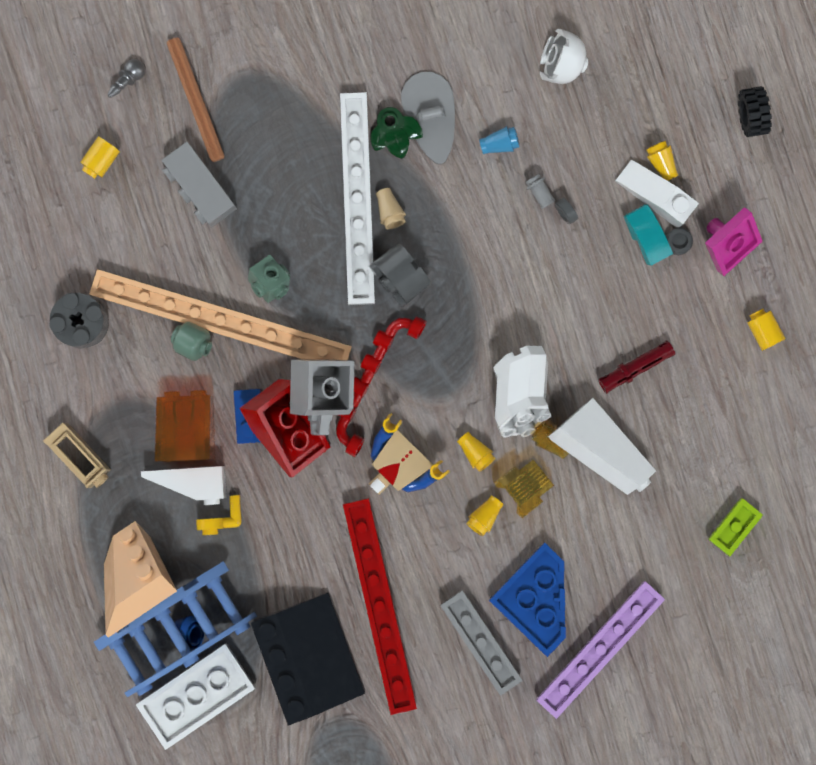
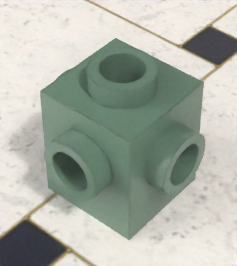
M268 255L249 268L248 281L253 292L259 298L263 297L269 303L274 299L279 300L287 294L290 273L283 264L279 265L271 255Z

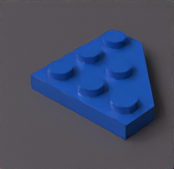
M544 542L489 601L548 657L566 638L564 561Z

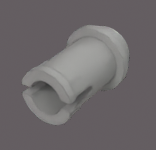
M540 174L526 181L528 185L526 189L531 190L541 209L556 200L543 181L545 177L541 178Z

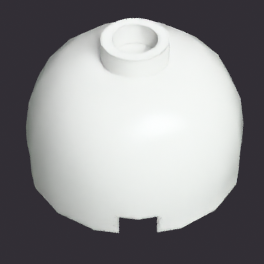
M563 29L555 30L558 33L556 37L550 36L544 47L540 64H545L544 72L540 71V76L542 80L551 83L567 84L586 70L588 58L586 57L585 45L577 35Z

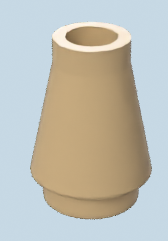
M391 188L379 190L376 196L381 224L385 225L386 229H394L403 225L406 222L404 218L406 214L392 194Z

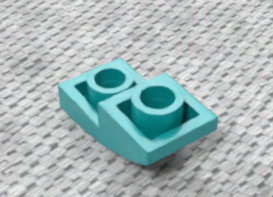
M647 204L624 215L631 237L638 242L647 265L652 266L673 254L658 220Z

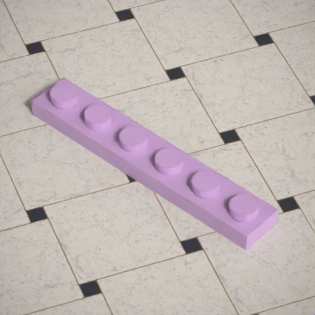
M643 581L536 698V701L557 719L665 599L646 581Z

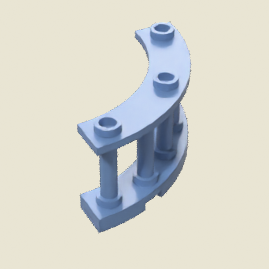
M224 561L177 589V592L109 638L105 634L94 641L98 651L107 646L111 650H115L136 686L125 692L126 697L136 692L139 696L143 695L153 688L152 682L184 664L185 668L199 660V653L235 631L236 635H239L251 627L248 622L257 617L256 613L253 612L242 618L221 584L223 580L220 576L229 571ZM205 585L208 589L212 588L233 623L232 626L219 634L196 599L198 595L195 591ZM181 600L183 604L187 603L209 639L192 651L169 615L171 613L169 607ZM153 617L157 621H161L182 656L167 667H165L144 632L146 628L143 624ZM128 633L131 637H135L156 672L147 679H144L123 644L125 642L123 636Z

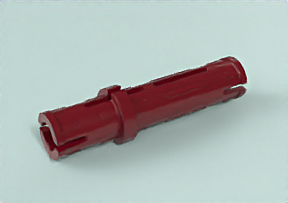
M666 340L626 364L618 365L616 370L599 378L598 382L602 390L607 394L624 383H631L633 378L673 357L675 351L670 342Z

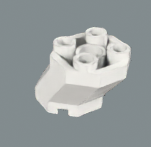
M524 346L520 348L521 354L514 356L513 352L506 354L493 367L497 379L495 421L501 436L504 438L519 434L522 437H527L536 431L535 427L551 417L546 402L548 361L542 346Z

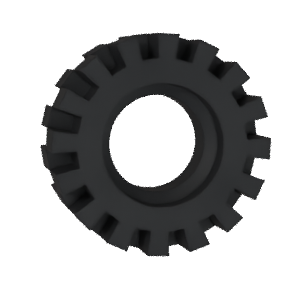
M762 86L740 90L738 94V112L744 135L746 137L769 134L771 132L770 127H772V122L770 121L772 114H770L771 106L768 103L769 97L766 90Z

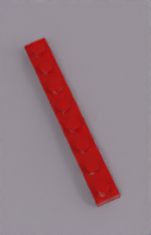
M369 498L343 504L390 715L416 710L417 706Z

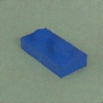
M261 389L233 391L237 444L259 443L260 440L251 431L239 408L261 393Z

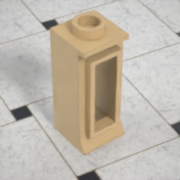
M68 423L60 424L43 440L86 488H92L93 486L98 488L109 478L106 474L111 469ZM66 437L95 467L88 475H85L59 448L58 444Z

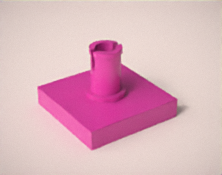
M745 207L726 224L722 223L719 218H714L708 223L706 228L707 232L713 236L705 242V245L716 270L723 276L763 242L752 212Z

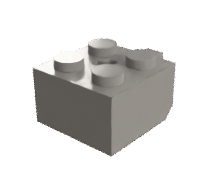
M337 359L291 360L290 414L308 416L312 435H329L332 416L349 415L353 410L354 361Z

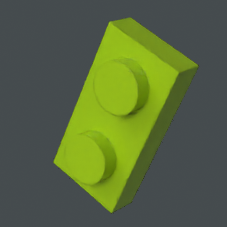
M740 498L707 540L730 557L762 518L763 514L746 500Z

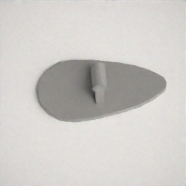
M420 72L413 75L405 83L401 92V104L405 116L415 118L422 128L423 137L416 139L420 148L434 163L443 164L451 152L454 140L455 105L453 91L449 82L441 75L434 72Z

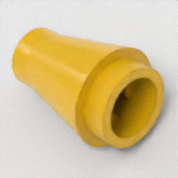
M666 140L646 149L648 153L647 158L663 179L668 181L678 176L671 145L668 146Z
M470 432L465 433L457 441L473 469L476 468L481 472L495 460V457L492 455L493 451L472 436Z
M491 495L487 501L468 516L469 520L466 524L480 536H484L486 532L490 533L498 513L503 507V503Z

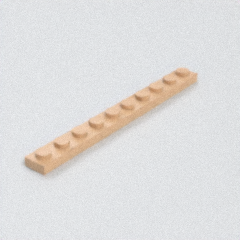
M98 269L89 295L183 324L191 322L207 329L209 332L301 360H348L352 346Z

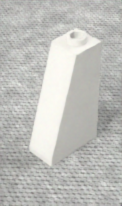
M594 398L581 406L548 436L555 444L627 495L636 489L639 492L644 490L651 483L649 478L656 472Z

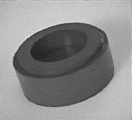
M561 198L555 203L556 210L567 224H572L579 219L574 208L565 198Z
M673 229L666 236L674 255L687 253L693 245L692 235L686 229Z

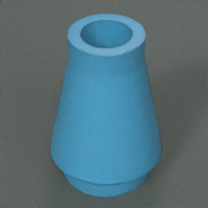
M506 126L485 138L479 139L483 155L487 153L514 152L515 148L520 147L515 127L508 128Z

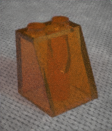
M206 390L190 391V396H180V391L164 392V397H157L155 462L216 460L213 396L207 395Z

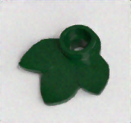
M386 107L378 114V125L372 130L370 141L375 151L387 147L392 155L403 159L409 148V139L422 138L423 131L415 118L403 116L397 108ZM387 116L395 118L393 125L386 124L385 118Z

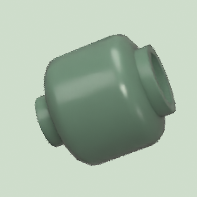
M186 322L183 325L180 324L172 333L171 343L173 344L174 351L189 360L197 361L202 356L206 357L212 349L209 331L194 323Z

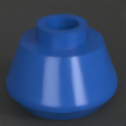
M195 616L184 617L174 622L191 651L202 644L205 633Z

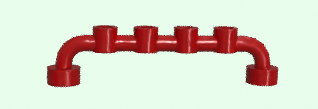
M418 316L414 320L398 318L391 322L385 332L379 330L376 334L373 344L377 348L373 356L368 353L366 354L360 366L365 369L361 379L354 377L353 410L349 415H338L340 418L336 426V435L340 443L347 447L345 453L356 457L363 446L365 438L354 434L351 438L348 436L346 429L349 422L353 419L361 399L365 396L371 380L380 368L386 352L391 347L397 331L401 328L409 329L407 335L418 339L425 328L426 320Z

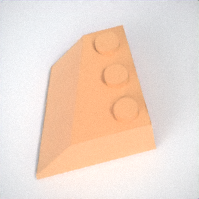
M136 521L113 535L104 562L105 628L108 638L177 592L151 537Z

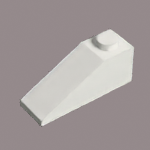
M633 160L628 163L615 180V182L644 204H647L653 211L676 228L684 224L699 204L680 188Z
M225 466L141 471V477L192 499L204 500V505L220 504V499L226 498Z

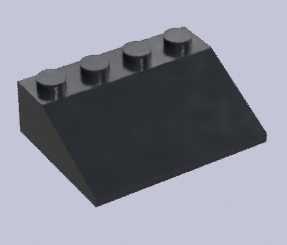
M329 592L251 622L288 726L365 694Z

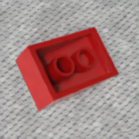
M278 379L239 409L251 431L286 474L293 478L331 447L325 435L311 434L308 416L290 414L291 380Z

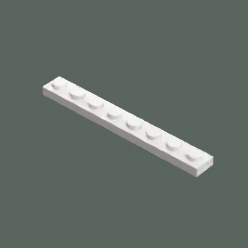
M367 92L340 93L348 305L375 304L374 273L369 268V265L373 263Z

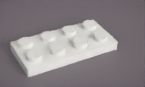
M225 643L137 703L136 706L166 750L256 689V686L228 644Z

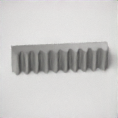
M463 590L440 604L500 696L523 681Z

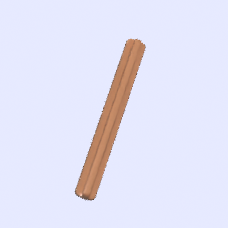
M178 37L167 41V46L210 160L212 162L220 161L224 158V153L181 40Z

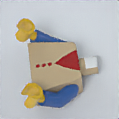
M392 413L385 418L383 426L374 438L370 455L374 461L372 466L379 473L368 484L379 495L390 484L398 491L402 489L408 493L425 489L449 474V470L445 473L439 470L438 466L443 462L442 460L433 465L398 431L402 424L401 419L395 425L390 422Z

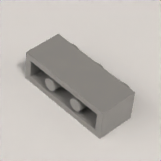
M185 142L162 159L166 166L162 171L171 183L176 180L182 187L178 190L179 194L187 204L192 201L196 206L197 210L194 211V214L202 225L208 222L212 228L237 210L188 142Z

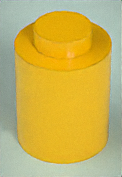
M98 136L80 162L84 166L82 171L94 179L97 175L103 178L120 151Z
M763 308L749 315L751 321L747 322L761 351L786 339L772 311L765 312Z

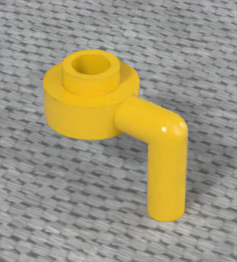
M240 495L229 496L230 517L196 519L197 530H202V535L218 534V529L239 527L241 525Z

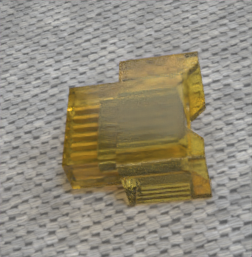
M534 459L519 470L516 466H513L493 482L497 488H504L518 505L517 514L520 518H524L543 503L540 496L554 486Z

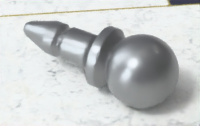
M137 59L129 60L125 64L124 70L122 69L119 72L120 78L110 87L108 97L111 98L118 95L127 85L132 86L135 80L141 79L145 74L144 64Z

